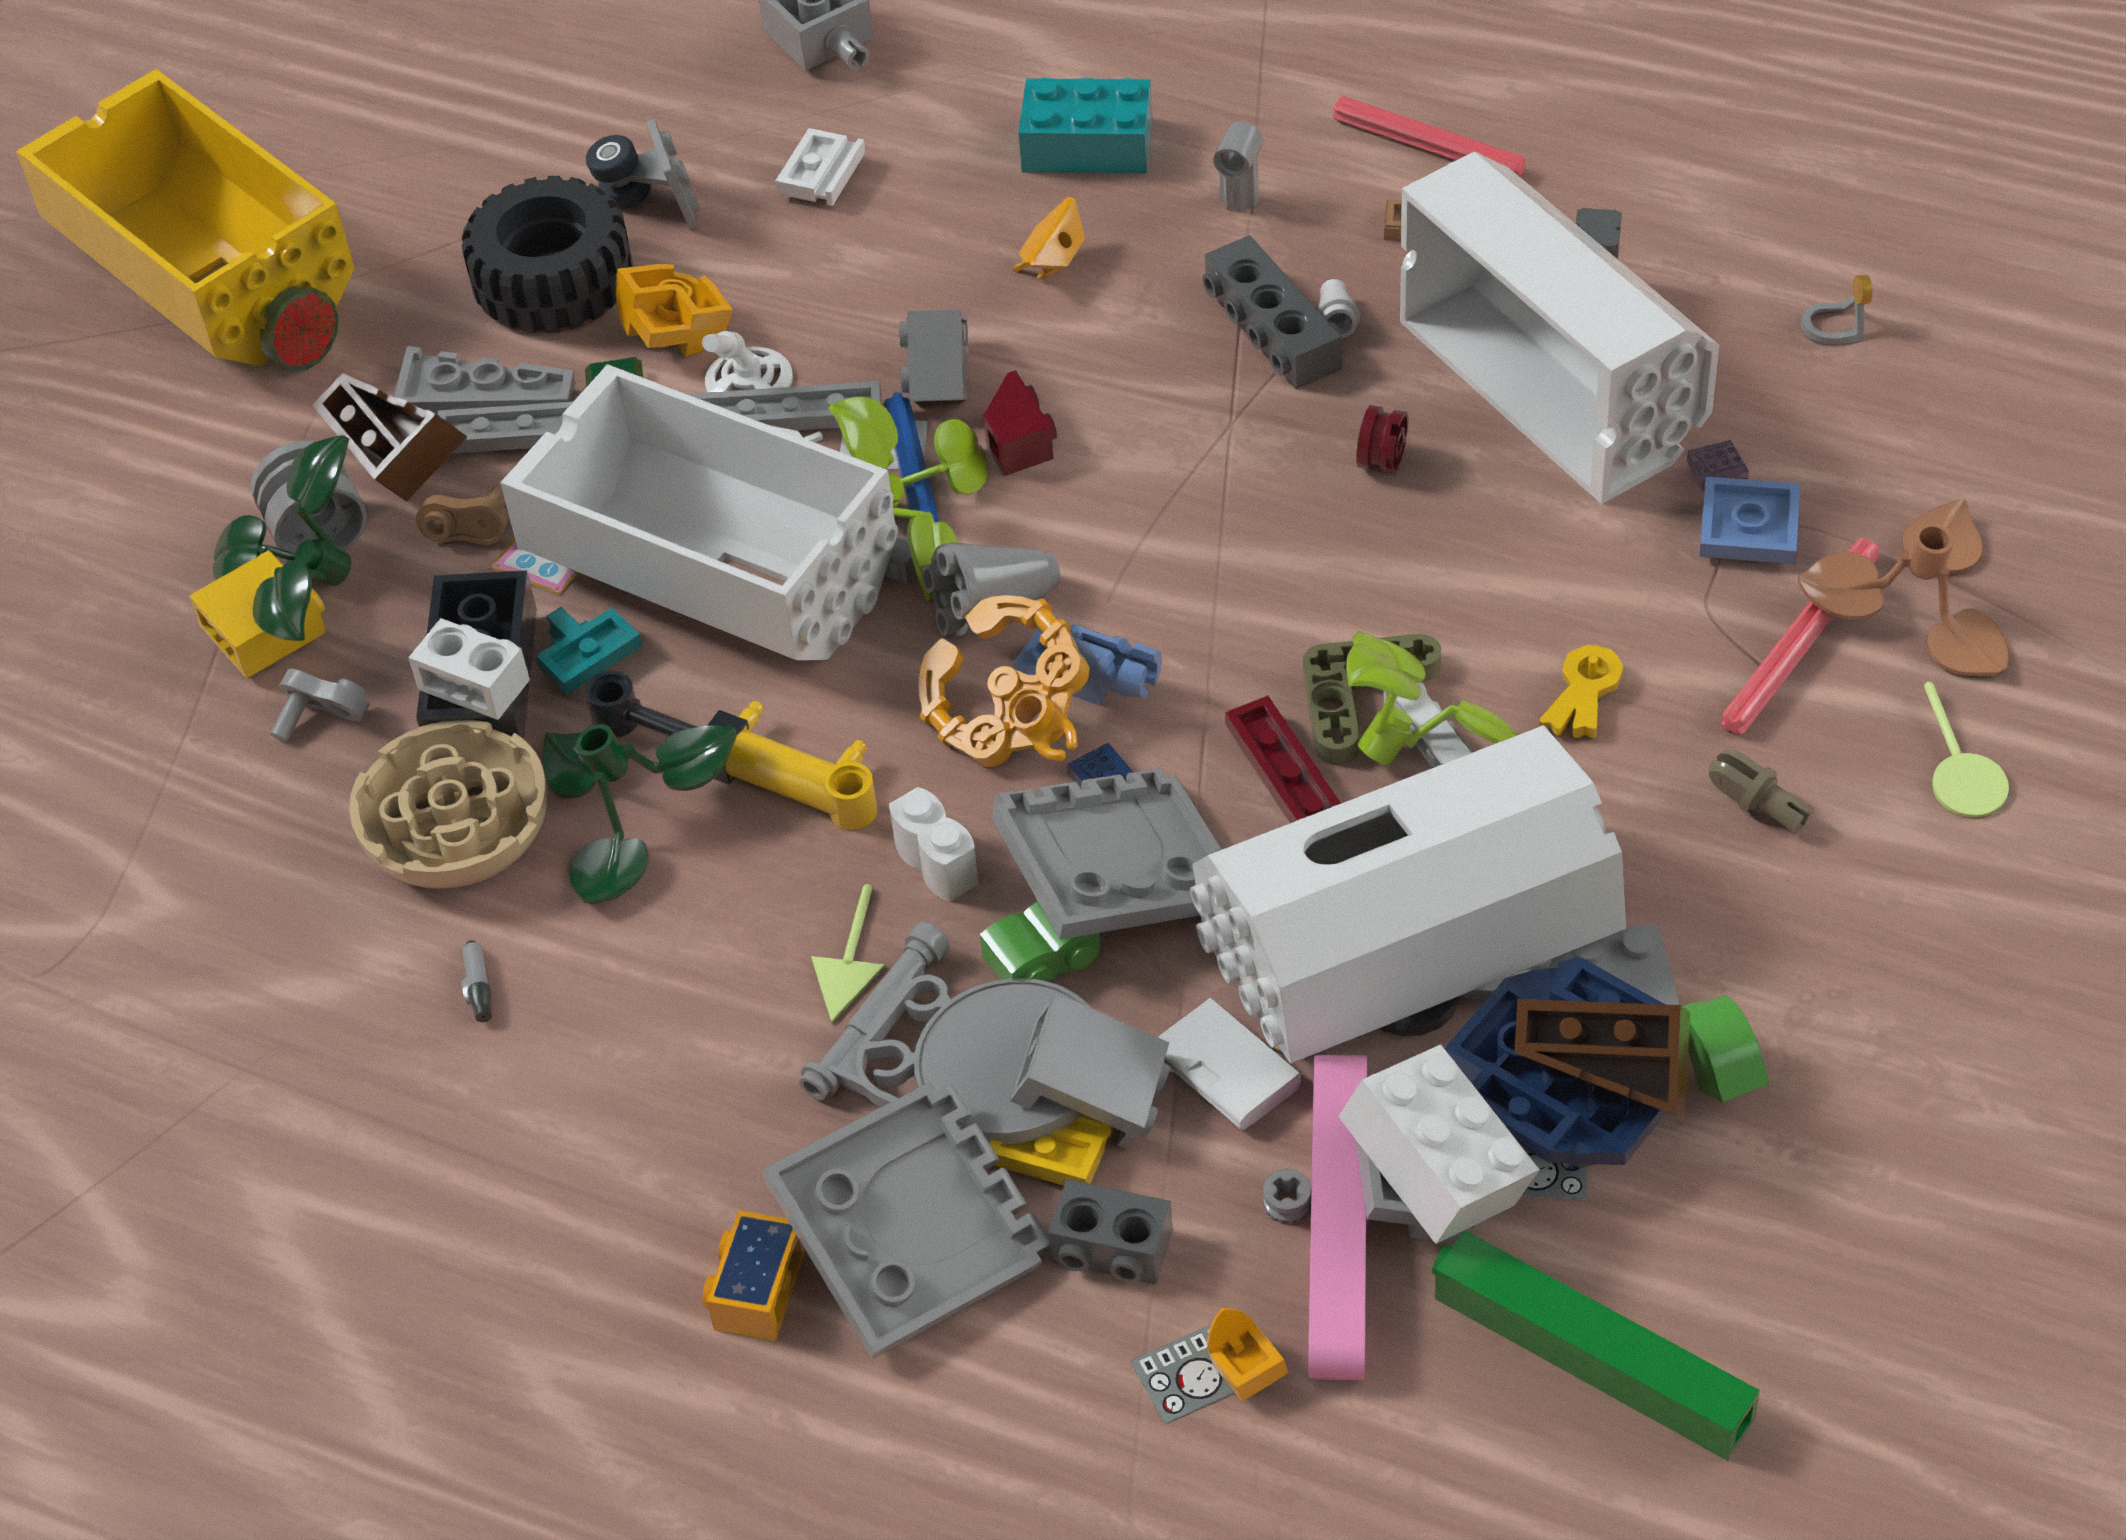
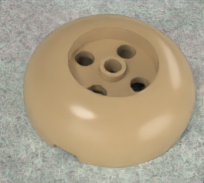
M462 720L437 722L418 727L386 744L378 751L380 758L366 773H359L349 800L350 821L354 834L363 851L376 866L388 875L411 885L433 889H449L484 881L502 872L518 860L535 840L542 826L547 808L548 790L541 761L533 748L523 738L515 733L511 737L505 733L493 730L491 723Z

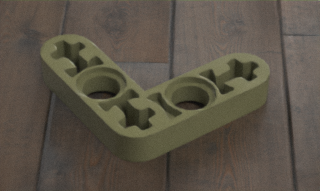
M1412 634L1379 638L1404 648L1415 657L1416 655H1422L1424 660L1420 661L1426 674L1422 682L1433 679L1441 670V646L1433 637L1426 634ZM1353 641L1316 645L1308 649L1303 656V681L1315 751L1322 761L1331 765L1349 763L1359 753V727L1352 689L1370 687L1348 685L1345 662H1347L1348 653L1354 646ZM1327 665L1329 670L1321 671L1320 666ZM1326 698H1336L1344 703L1343 706L1335 710H1326L1318 705L1320 701ZM1339 727L1342 743L1334 744V740L1331 738V728Z

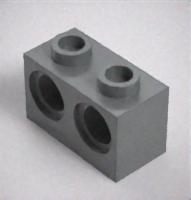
M1066 1179L1048 1232L1052 1262L1059 1263L1073 1271L1091 1270L1110 1274L1124 1282L1135 1283L1142 1281L1156 1284L1173 1232L1171 1201ZM1084 1228L1091 1229L1090 1231L1084 1233L1075 1232L1079 1229ZM1131 1240H1143V1242L1138 1244L1127 1243Z

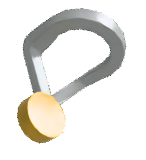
M1856 275L1854 277L1852 285L1853 294L1844 302L1818 303L1805 309L1800 321L1801 330L1814 342L1824 345H1843L1859 342L1864 334V304L1871 302L1873 294L1869 275ZM1855 306L1854 329L1827 333L1820 331L1811 323V317L1815 314L1838 312Z

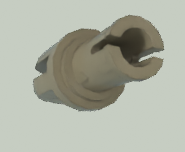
M1724 750L1717 756V760L1713 761L1709 766V777L1713 784L1724 794L1738 802L1740 809L1746 813L1761 810L1788 828L1793 834L1800 831L1801 826L1799 824L1804 826L1813 811L1812 806L1805 804L1777 785V772L1769 767L1763 768L1736 750Z

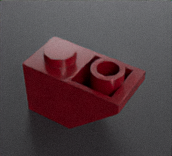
M1016 370L1007 373L983 415L987 449L1003 476L1054 459L1052 440L1057 438L1054 421L1049 413L1043 414L1041 412L1039 400L1033 386H1025Z

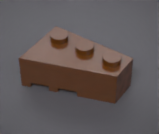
M1517 999L1516 1054L1532 1062L1682 1120L1686 1118L1690 1012L1683 1006Z

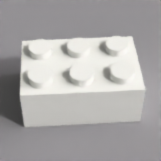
M1438 1045L1362 1079L1338 1116L1435 1244L1513 1207L1540 1170L1442 1045Z

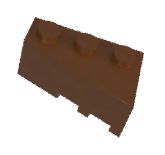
M344 373L312 405L337 436L343 435L350 438L347 448L372 478L406 502L467 438L465 434L436 413L427 409L425 411L404 399L386 394L382 390Z

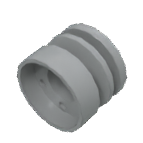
M313 440L295 441L276 448L261 460L252 473L250 490L254 502L260 510L261 516L266 522L277 548L296 553L297 548L302 542L319 539L296 512L298 501L290 499L286 490L289 470L294 459L302 449L316 442ZM342 466L337 485L326 506L318 513L313 514L309 512V514L327 534L335 538L332 546L346 551L357 542L364 532L367 513L359 493L349 479L348 472Z

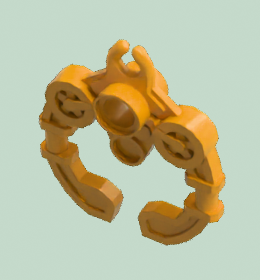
M994 596L981 600L965 615L972 632L983 640L997 636L1012 621L1023 623L1029 630L1035 629L1038 626L1043 631L1039 641L1047 649L1044 650L1037 661L1035 675L1024 674L1009 666L998 667L990 674L988 689L991 692L995 705L994 715H980L969 723L961 715L952 719L947 713L951 709L952 704L945 697V685L960 671L964 660L963 653L955 645L941 638L924 655L919 673V698L922 706L919 717L928 726L933 725L939 732L938 738L943 744L953 746L983 767H997L1007 761L1013 751L1034 748L1046 759L1063 761L1066 759V752L1062 749L1056 750L1050 747L1063 733L1066 735V747L1068 750H1076L1078 747L1077 731L1073 723L1067 718L1071 696L1080 691L1087 682L1090 667L1085 657L1078 650L1076 641L1070 633L1071 627L1063 619H1057L1051 613L1053 608L1044 598L1035 601L1022 596ZM1040 713L1039 717L1032 722L1033 718Z

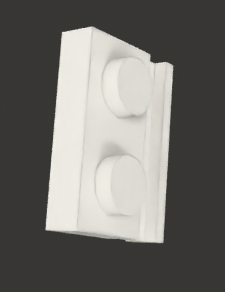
M808 128L775 180L777 194L816 202L818 198L826 199L827 204L833 206L866 153L864 139L858 138L856 142L847 141V136Z

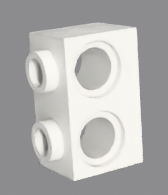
M440 618L408 657L418 690L499 720L530 680L522 649L513 642L490 637L477 632L468 625H458Z

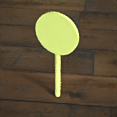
M1926 682L1924 685L1925 691L1952 755L1943 760L1934 772L1932 788L1936 799L1944 808L1963 817L1979 818L1995 813L2003 806L2009 792V783L2005 772L1998 764L1987 757L1961 752L1935 686L1932 682Z

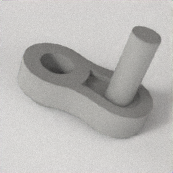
M288 669L279 688L289 698L270 735L279 741L287 742L306 706L332 713L348 721L361 722L370 706L369 701L364 697L366 691L358 684L346 679H340L338 683H334L297 669Z

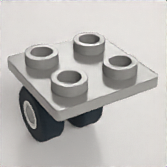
M654 118L646 121L655 146L654 149L638 155L631 140L622 135L603 137L589 148L586 154V164L590 173L599 181V188L617 202L619 209H628L641 203L649 194L651 184L669 186L690 230L698 228L693 213L700 210L698 201L692 187H684L691 183L683 161L679 160L677 156L672 158L673 155L678 153L669 131L660 132Z

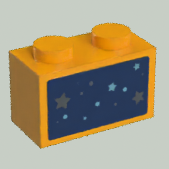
M738 1210L732 1229L724 1230L718 1251L720 1263L716 1275H709L707 1277L702 1296L703 1306L709 1310L714 1330L771 1341L777 1340L806 1253L804 1246L787 1218Z

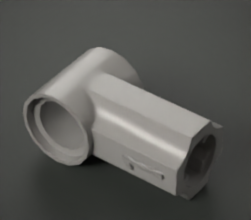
M1235 122L1228 127L1213 157L1214 167L1219 172L1220 201L1225 203L1227 210L1242 212L1247 208H1254L1259 200L1258 153L1263 144V137L1255 126L1246 122Z

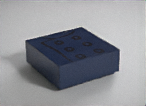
M1109 743L1067 764L1069 777L1074 782H1077L1080 789L1083 780L1120 774L1126 781L1127 774L1133 772Z

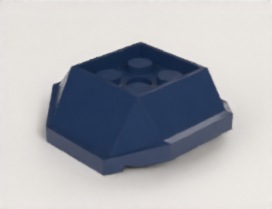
M1580 956L1558 962L1557 967L1531 970L1505 978L1448 1043L1445 1051L1521 1147L1548 1163H1567L1575 1168H1583L1595 1164L1625 1165L1666 1113L1532 1062L1516 1054L1517 999L1638 1004L1664 1003Z

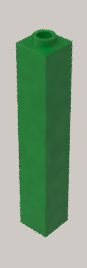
M1464 1230L1453 1247L1445 1245L1437 1255L1432 1266V1274L1435 1275L1436 1300L1728 1461L1754 1422L1760 1394L1759 1389Z

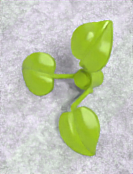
M851 397L833 403L828 407L839 424L844 442L852 457L883 469H887L894 462V457L890 451L897 445L898 432L891 414L881 403L867 397ZM958 419L944 421L936 429L934 445L936 453L942 462L941 464L901 479L895 474L888 473L890 489L893 494L894 516L910 518L907 528L908 545L926 601L934 599L932 593H928L924 588L922 582L923 566L931 564V558L936 547L945 543L959 542L947 523L943 521L934 523L933 515L930 512L894 507L904 496V486L946 471L951 489L957 494L969 495L982 488L988 474V462L985 451L979 444V439L975 432L965 422Z
M1357 631L1353 636L1354 646L1347 656L1348 685L1373 687L1389 693L1382 710L1377 713L1358 742V747L1374 761L1383 765H1391L1404 744L1413 748L1421 737L1448 718H1456L1466 729L1495 744L1517 736L1514 729L1499 715L1466 700H1462L1458 706H1448L1413 732L1410 728L1413 723L1412 718L1401 709L1395 707L1394 704L1398 696L1413 701L1419 699L1421 689L1417 683H1422L1426 675L1422 664L1414 655L1394 643L1361 631Z

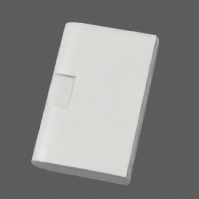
M1211 998L1158 1037L1169 1042L1164 1063L1170 1065V1069L1241 1130H1245L1296 1092L1301 1085V1075L1296 1069Z

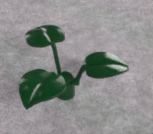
M335 436L309 444L296 456L289 470L286 485L287 495L290 499L298 501L296 512L319 539L302 542L297 548L296 553L265 545L262 543L266 535V523L256 516L244 515L233 520L223 530L216 544L214 552L215 562L213 564V573L216 580L260 556V553L270 551L276 557L289 560L282 567H277L274 570V577L267 578L259 585L253 601V617L256 624L263 631L277 638L292 641L305 640L304 623L311 596L312 578L332 586H337L347 578L352 563L350 555L332 546L335 538L327 534L309 514V512L313 514L320 512L326 506L335 490L350 439L346 436Z
M604 724L593 725L579 733L559 734L547 732L545 734L543 766L551 789L561 797L578 798L590 792L597 782L614 831L613 840L608 838L594 840L579 850L573 858L570 867V881L584 903H603L625 894L642 878L649 861L648 849L643 840L639 838L623 840V828L608 782H614L622 778L628 769V759H632L652 773L658 774L663 772V781L672 790L689 791L703 787L716 778L729 758L737 737L736 729L733 726L709 725L689 728L674 733L659 744L656 750L659 762H653L638 753L631 743L621 745L611 728Z

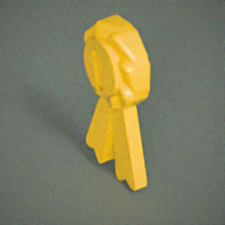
M1589 644L1572 650V652L1567 654L1562 673L1563 680L1568 687L1539 720V727L1544 725L1547 729H1552L1553 733L1557 736L1562 734L1573 714H1575L1572 731L1573 738L1586 735L1595 739L1597 736L1598 699L1609 692L1616 691L1623 673V663L1617 654L1609 648Z

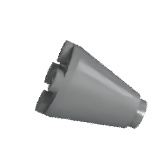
M950 542L936 547L931 558V564L924 565L922 568V582L926 591L933 595L937 609L935 615L936 625L941 635L953 634L961 637L973 633L965 615L981 600L1002 595L1022 596L1031 600H1037L1047 595L1051 589L1058 587L1060 571L1054 555L1050 552L1042 553L1038 549Z

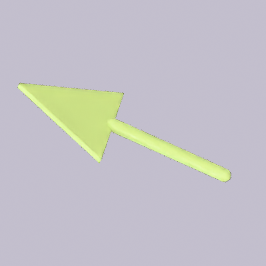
M865 884L862 888L843 960L811 956L831 1024L885 968V964L853 961L872 892L870 884Z

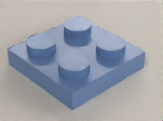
M1706 476L1699 557L1795 564L1800 483Z

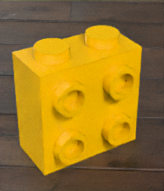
M270 551L261 554L189 595L202 630L246 679L326 633L321 614L325 612V607L313 588L305 616V640L292 641L277 638L266 633L256 624L253 617V601L256 591L264 580L274 577V570L277 567L283 566Z

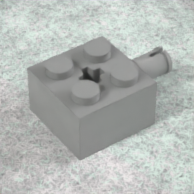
M759 0L763 30L805 71L836 56H839L854 71L859 69L852 59L861 68L865 67L868 63L870 52L861 44L874 39L869 0Z

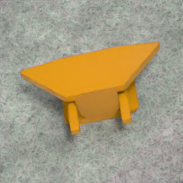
M1066 197L1034 228L1018 253L1023 261L1014 266L1013 270L1016 273L1026 267L1043 268L1036 279H1045L1069 265L1085 240L1076 199Z

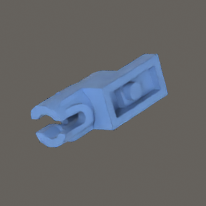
M1077 624L1071 626L1070 633L1076 641L1079 652L1085 657L1090 667L1087 682L1080 691L1072 696L1096 705L1101 704L1109 691L1127 697L1147 698L1149 696L1148 689L1145 688L1144 683L1156 686L1162 665L1161 652L1136 643L1133 648L1125 638L1119 636L1111 637ZM1036 631L1015 660V670L1027 675L1036 674L1037 661L1044 650L1047 649L1039 641L1042 632Z

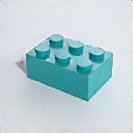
M1026 78L1018 131L1022 172L1147 173L1153 120L1151 79Z

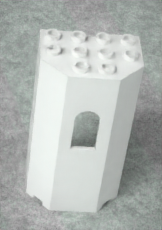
M1474 151L1402 188L1401 247L1405 251H1411L1405 256L1401 266L1400 323L1601 505L1674 465L1685 450L1679 443L1687 435L1693 424L1701 428L1713 411L1719 344L1510 168Z
M608 364L563 413V421L559 431L555 435L546 432L500 482L517 548L795 660H828L839 645H843L848 641L854 626L864 614L870 613L876 604L898 535L888 470ZM725 558L782 580L785 583L781 586L723 563V560Z
M1543 725L1207 855L1192 864L1196 885L1190 887V894L1197 912L1201 915L1202 923L1196 925V931L1203 949L1206 953L1214 952L1224 980L1228 984L1234 982L1237 985L1239 996L1246 1012L1249 1015L1256 1014L1259 1017L1261 1028L1268 1044L1272 1048L1279 1046L1291 1064L1626 929L1622 851L1614 831L1606 833L1602 816L1595 807L1602 804L1594 782Z

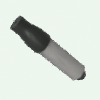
M469 940L462 948L466 978L461 981V987L465 1002L468 1005L471 1004L474 1009L476 1021L482 1023L492 1018L491 988L488 984L482 946L474 940Z

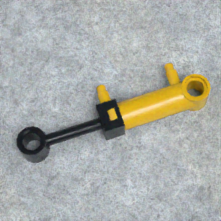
M606 671L597 674L589 680L585 688L593 725L604 724L609 726L616 737L630 734L638 724L667 736L685 729L697 727L642 706L640 700L635 696L632 681L629 676L622 672ZM752 701L747 708L743 709L739 716L718 710L707 726H733L737 733L729 758L715 780L729 785L736 777L829 813L834 825L841 829L850 831L860 830L869 826L875 820L878 810L872 773L868 767L860 763L867 751V745L864 741L855 740L844 751L836 764L752 733L751 730L757 724L760 715L764 711V706L759 701Z

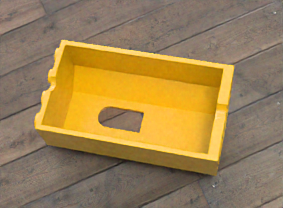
M154 69L98 102L97 112L90 120L83 121L75 116L16 151L40 217L214 357L257 366L267 363L278 356L273 346L274 338L300 332L303 339V332L305 333L307 330L324 326L320 325L305 329L302 323L301 329L288 316L300 331L295 329V332L273 336L279 316L284 312V309L301 297L305 300L306 294L311 293L316 294L319 298H325L324 302H329V305H332V309L335 312L355 269L337 204L158 69ZM220 264H225V266L210 274L206 278L202 279L198 283L193 282L199 277L206 274L207 272L214 269L215 267L219 266ZM303 302V320H304V302Z

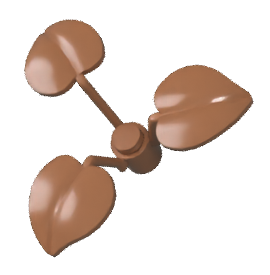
M1965 499L1938 506L1913 520L1906 527L1902 536L1901 544L1904 552L1900 554L1899 561L1883 578L1878 579V569L1871 560L1854 552H1838L1827 555L1798 576V584L1801 590L1815 606L1832 616L1846 620L1865 619L1880 612L1884 605V597L1880 589L1888 587L1905 567H1909L1913 575L1920 579L1929 580L1936 577L1938 579L1940 617L1943 623L1932 626L1928 632L1926 645L1930 657L1941 668L1958 675L1995 676L2002 672L2004 673L2007 668L2009 651L2006 640L1998 625L1989 616L1973 608L1963 609L1955 614L1954 617L1949 612L1947 581L1949 573H1961L1973 568L1979 562L1983 551L1981 536L1971 518Z

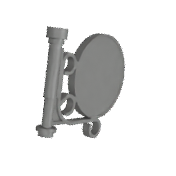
M919 922L905 938L906 946L903 949L902 956L845 1026V1032L820 1063L807 1062L801 1069L802 1077L799 1080L801 1088L809 1096L817 1100H824L826 1096H833L839 1089V1085L866 1096L871 1102L882 1107L898 1098L878 1089L868 1080L865 1075L868 1060L898 1057L903 1061L897 1068L886 1071L881 1069L874 1070V1077L878 1086L885 1088L897 1087L904 1084L914 1075L918 1088L931 1082L935 1090L945 1085L953 1084L972 1115L966 1122L958 1126L960 1130L977 1123L989 1143L991 1140L1002 1141V1144H1015L1036 1140L1069 1125L1082 1115L1080 1112L1041 1095L1030 1109L1010 1101L1037 1016L1055 992L1085 1006H1090L1077 994L1062 986L1043 980H1029L1028 978H1015L1014 980L1008 978L987 982L970 988L950 999L945 982L938 976L925 975L924 970L929 965H936L949 949V941L935 926L926 922ZM924 992H934L939 995L930 1004L920 1005L913 1002L919 994ZM906 1009L908 1016L912 1019L928 1022L921 1032L915 1053H912L909 1047L901 1041L894 1039L883 1040Z

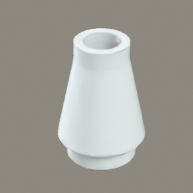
M1338 279L1328 280L1320 288L1321 297L1318 311L1343 339L1355 331L1360 321V312L1348 294L1345 284Z

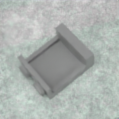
M1055 992L1037 1016L1010 1101L1030 1109L1041 1095L1121 1130L1117 1146L1127 1150L1138 1135L1146 1137L1154 1124L1158 1108L1151 1104L1154 1094H1158L1161 1091L1169 1074L1170 1065L1164 1063L1169 1042Z

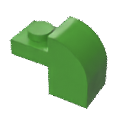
M1722 995L1707 1002H1694L1683 1006L1690 1012L1688 1052L1699 1091L1723 1103L1770 1084L1756 1036L1747 1018L1730 997Z

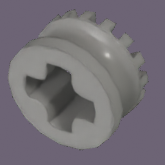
M1292 1169L1277 1170L1268 1176L1263 1186V1205L1266 1214H1270L1272 1220L1278 1219L1279 1223L1283 1224L1284 1221H1288V1224H1293V1220H1296L1298 1223L1301 1221V1217L1306 1218L1308 1211L1311 1210L1312 1193L1310 1181L1301 1172ZM1296 1189V1201L1288 1197L1284 1198L1281 1202L1278 1200V1193L1281 1190L1288 1193Z

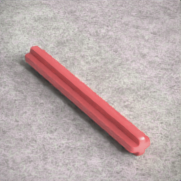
M1341 96L1334 104L1333 117L1337 121L1455 161L1475 151L1510 168L1519 177H1521L1525 170V158L1521 155L1346 96Z

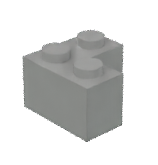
M961 309L907 311V321H900L899 323L900 347L908 349V366H901L902 393H909L910 401L967 400L968 312Z

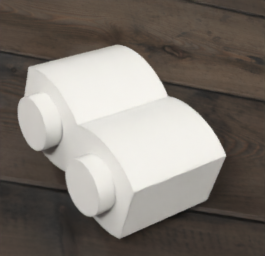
M917 787L889 803L895 847L899 856L909 866L922 871L926 885L936 896L945 901L952 902L979 885L973 839L964 826L946 817L944 807L935 795L923 788Z

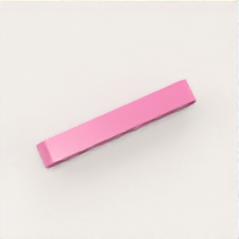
M1314 1055L1309 1379L1365 1380L1366 1211L1356 1140L1338 1116L1360 1081L1367 1078V1055Z

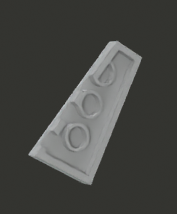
M407 346L394 397L404 399L425 411L427 409L438 414L439 410L572 402L576 381L573 370L519 363L515 368L503 367L498 359L482 357L479 363L459 360L458 353L441 351L438 357L423 355L422 349L419 347Z

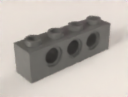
M1250 235L1205 254V274L1202 276V281L1206 292L1211 298H1217L1224 306L1229 319L1234 324L1238 323L1245 330L1254 348L1261 349L1266 354L1278 375H1284L1294 388L1297 389L1342 369L1341 335Z

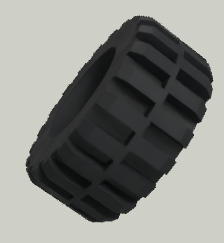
M548 176L544 180H537L536 177L524 179L525 183L515 186L512 183L502 187L501 193L498 195L492 193L484 199L482 208L476 207L469 217L463 230V243L461 245L473 296L477 304L482 307L488 316L494 320L498 319L499 323L512 329L519 326L522 331L536 333L537 330L555 333L559 332V328L570 326L571 329L583 326V321L590 318L594 321L604 314L606 307L612 308L617 303V271L620 268L633 267V261L623 213L619 210L617 202L610 195L605 194L604 190L592 183L586 186L582 179L570 177L569 180H562L560 176ZM562 251L549 256L534 257L546 252Z

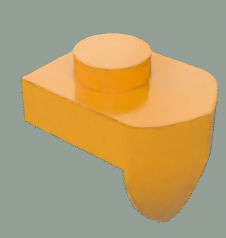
M1232 1308L1219 1309L1209 1328L1207 1337L1208 1353L1213 1366L1241 1402L1289 1372L1284 1358L1249 1315Z

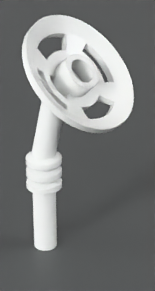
M731 331L708 334L703 338V348L719 356L707 370L705 376L707 392L729 391L732 386L743 390L791 387L793 382L792 368L789 361L780 353L764 347H746L743 337ZM755 354L765 355V357L762 358V357L757 356V355H755ZM724 364L721 370L722 378L716 382L717 372ZM733 366L734 372L728 375L730 368ZM760 368H767L765 375L762 377ZM774 368H780L779 379L771 387L769 384L774 377Z

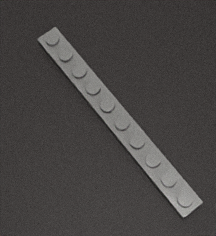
M880 381L687 394L764 424L796 431L840 428L828 407L847 398L867 397L882 404ZM574 401L439 410L437 415L467 436L452 454L529 449L546 432L555 435L559 431L563 421V413Z

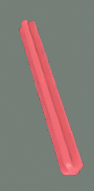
M1860 538L1856 540L1848 552L1858 553L1875 563L1878 559L1879 546L1875 542H1869L1866 538ZM1811 601L1808 602L1723 712L1721 725L1726 731H1732L1735 735H1741L1747 731L1834 616L1819 609Z

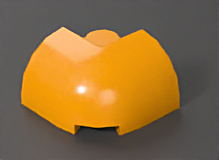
M674 264L620 268L617 271V308L622 326L628 337L639 335L648 348H664L670 345H677L683 355L688 357L705 350L702 341L706 335L726 331L733 309L716 285L705 275L698 280L690 275L674 272Z

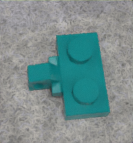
M559 607L546 615L550 625L549 633L555 639L552 641L553 645L536 655L539 669L567 695L591 680L595 675L600 674L642 646L641 636L612 607L589 622L585 620L580 624L562 607Z

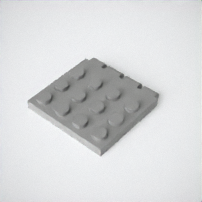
M1158 768L1128 773L1126 781L1120 774L1083 780L1081 789L1077 782L1042 786L1036 789V797L1031 789L995 795L992 820L1059 940L1200 915L1194 906L1190 894V887L1196 885L1192 864L1222 849L1176 775L1167 777L1163 770Z
M931 1082L763 1168L761 1175L871 1360L1038 1269L1042 1262L1039 1255L1050 1249L1049 1238L1033 1213H1029L1018 1220L1015 1219L1014 1215L1023 1210L1027 1203L1006 1169L1001 1168L989 1175L987 1174L986 1170L994 1166L999 1161V1158L978 1124L975 1123L962 1130L959 1129L958 1126L966 1122L972 1115L953 1084H948L935 1090Z

